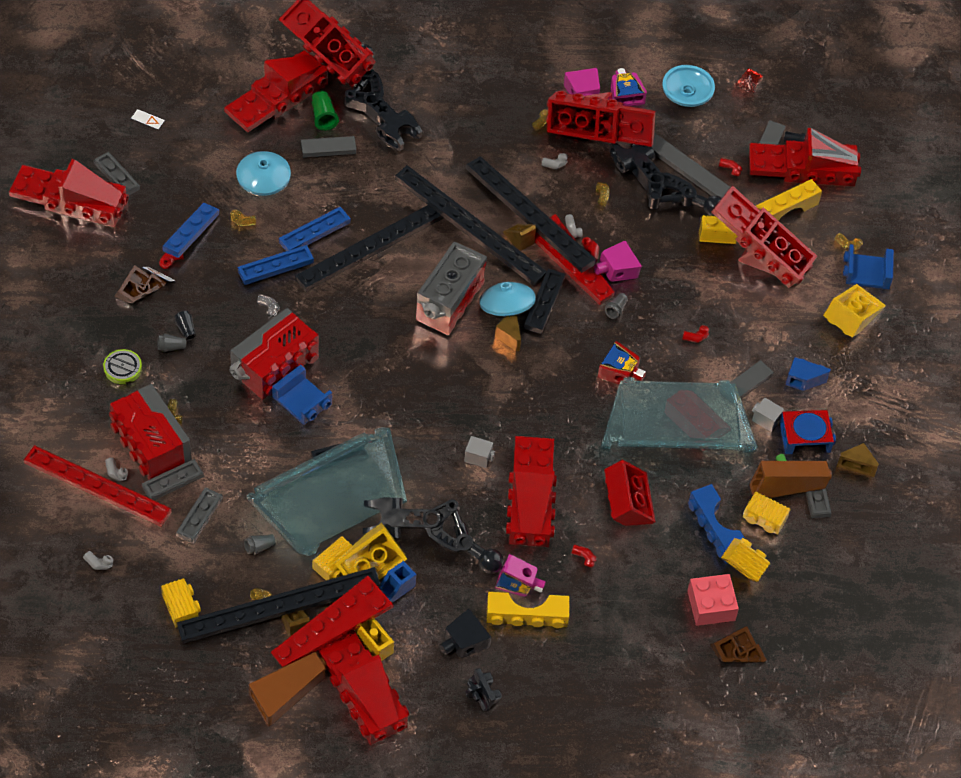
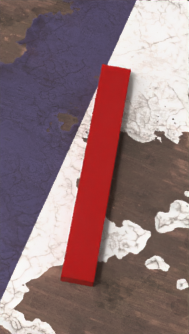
M35 445L24 458V464L160 527L163 526L172 512L171 508Z

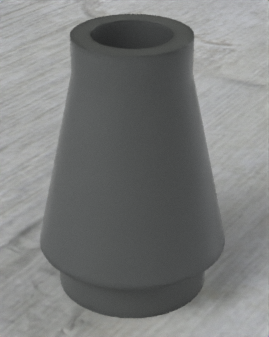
M619 293L617 297L605 305L606 315L612 319L620 317L628 297L624 293Z
M164 333L163 335H158V350L168 352L185 349L186 338Z
M273 534L253 535L244 540V545L248 554L256 555L275 546L276 541Z

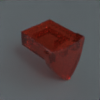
M748 68L736 82V86L749 93H755L757 86L763 79V75Z

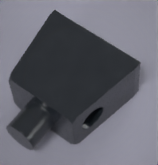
M467 609L445 628L444 637L446 641L439 644V647L444 655L454 650L459 658H464L489 648L491 636L472 611Z

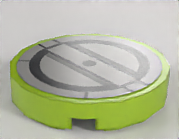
M116 350L110 353L103 363L106 377L116 384L133 382L140 376L142 371L140 357L131 350Z

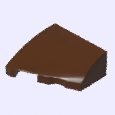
M134 265L114 297L128 303H134L165 286L167 282L153 273L149 275Z
M747 626L710 644L722 662L767 661Z

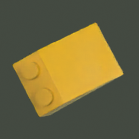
M856 284L833 298L823 316L831 324L839 327L844 334L853 338L886 305Z
M381 522L359 539L334 563L343 575L375 567L380 580L389 570L402 561H406L407 557Z

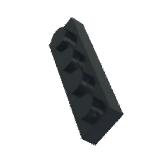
M548 268L535 303L524 324V329L542 334L565 280V273Z

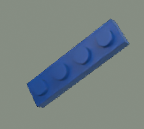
M203 203L163 245V251L179 258L219 215V209Z
M338 207L280 237L279 243L285 251L309 245L350 224L351 218L341 207Z
M304 245L239 266L238 273L244 285L312 264L314 263V258L308 246Z

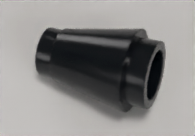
M188 311L177 313L174 316V323L186 340L195 338L196 333L192 314H189Z

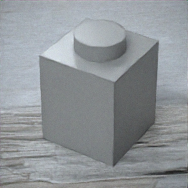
M764 397L761 403L757 402L753 407L752 421L772 432L779 423L784 408Z
M471 436L465 450L464 462L487 468L488 463L492 462L495 456L493 442Z

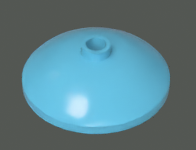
M680 65L670 69L665 74L662 88L665 95L672 102L681 106L696 107L707 103L712 98L715 83L711 75L702 68L693 65Z
M260 151L251 153L240 161L237 166L236 176L238 183L244 190L255 195L266 196L278 193L287 186L291 177V169L288 162L282 156L273 152Z
M502 282L485 290L480 296L479 301L482 310L489 314L510 316L530 309L534 305L536 297L535 292L525 284Z

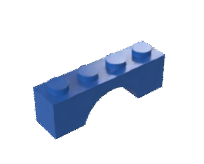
M710 484L692 491L688 505L691 511H694L697 515L700 526L706 530L708 540L711 543L713 542L719 558H721L734 538L741 540L744 536L740 530L727 529L716 520L715 512L719 509L721 498L713 485Z
M402 561L387 572L385 578L380 583L381 588L379 589L393 603L416 587V573Z

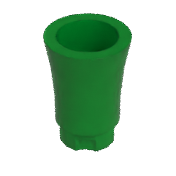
M325 91L314 93L312 96V106L316 128L323 131L335 128L339 123V117L334 110L331 98Z

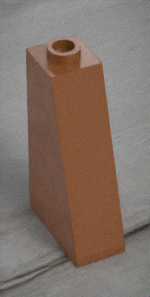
M760 461L749 485L752 496L755 492L761 493L768 498L825 489L832 478V471L829 469L827 461Z
M316 652L249 684V695L268 727L273 725L325 679V669H327L323 658H319Z

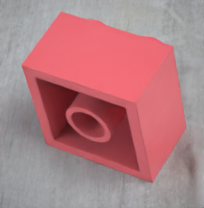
M730 574L690 579L687 591L696 626L736 621L739 607Z

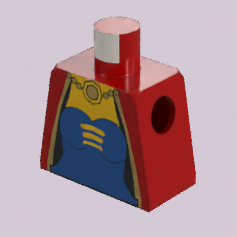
M615 341L600 364L597 377L627 386L632 378L642 382L646 371L638 368L640 362L638 355Z

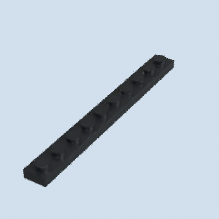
M481 156L466 164V169L524 222L535 225L536 232L581 273L596 265V259Z
M406 165L395 175V180L530 284L535 286L545 277L546 270L411 167Z
M427 205L295 275V280L307 292L444 219V217Z
M375 567L177 622L182 644L336 601L367 576L381 588Z

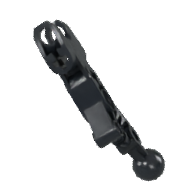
M362 43L361 46L364 49L367 47L374 54L372 47ZM373 68L362 76L360 82L354 85L353 90L349 89L345 92V106L364 112L379 125L376 127L378 137L395 150L401 151L404 149V142L401 138L403 134L410 135L415 139L422 137L423 131L414 116L407 110L397 113L384 101L383 84L379 74ZM366 86H371V92L361 91H363Z
M618 143L610 144L609 151L617 168L622 173L631 170L647 191L649 208L657 209L662 202L681 203L688 207L695 204L703 207L706 215L715 216L711 211L721 200V197L714 195L705 198L698 195L696 189L688 181L670 173H661L652 162L655 160V153L652 147L630 143L632 148L627 149L621 147ZM665 188L679 191L672 192L671 195L661 196Z
M382 497L364 501L365 507L377 509L381 512L380 523H383L394 539H401V528L425 529L433 540L453 552L463 551L473 555L478 559L480 569L487 574L497 573L503 566L504 559L498 550H485L474 542L468 533L466 524L462 523L459 514L460 505L454 499H450L432 509H402V498ZM412 514H414L416 518H422L423 514L424 524L422 525V521L420 520H414L412 524L408 520V518H411ZM433 514L437 515V522L432 525L429 524L428 517ZM451 517H453L455 523L453 528L457 538L451 537L443 530L444 523ZM376 526L363 528L362 534L365 535Z

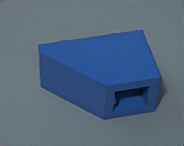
M794 357L785 385L802 391L827 383L831 369Z

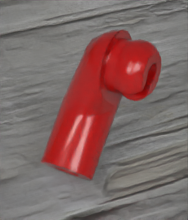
M720 159L719 167L732 169V176L739 177L741 175L742 167L733 160Z
M589 237L583 238L582 245L584 249L597 262L599 255L598 244Z
M165 253L159 261L161 268L167 269L174 261L183 260V254L177 258Z
M702 325L696 333L684 331L682 340L699 343L708 338L709 328Z
M574 544L571 554L585 558L584 565L593 568L595 562H597V557L590 549Z

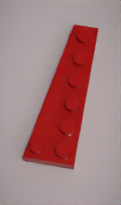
M556 214L550 217V219H552L560 228H562L569 236H571L574 239V237L571 235V233L564 226V224L561 222V220L558 218ZM537 232L535 233V243L599 305L614 297L615 292L601 274L597 275L595 273L594 266L581 273Z
M367 576L271 651V654L283 668L313 652H317L324 648L327 643L343 637L342 635L348 631L361 627V624L370 619L373 620L394 607L393 603L373 580Z

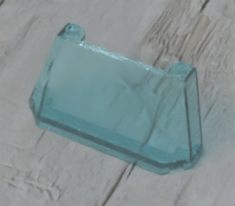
M623 378V381L621 380L618 384L601 442V449H611V444H617V448L652 447L728 449L737 451L745 448V453H755L757 451V444L736 384H730L729 380H720L719 383L635 381V378Z
M381 427L375 429V434H359L254 488L255 493H249L246 498L298 554L313 555L317 552V548L320 546L319 543L380 512L377 509L365 507V500L393 497L402 498V504L407 502L390 428Z

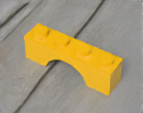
M811 179L756 205L759 210L764 207L779 221L783 215L792 209L802 208L805 212L819 205L822 190Z
M488 592L486 623H492L493 625L512 624L514 626L532 625L534 627L553 626L554 628L568 627L569 596L549 595L542 605L535 608H525L517 605L511 599L509 593Z

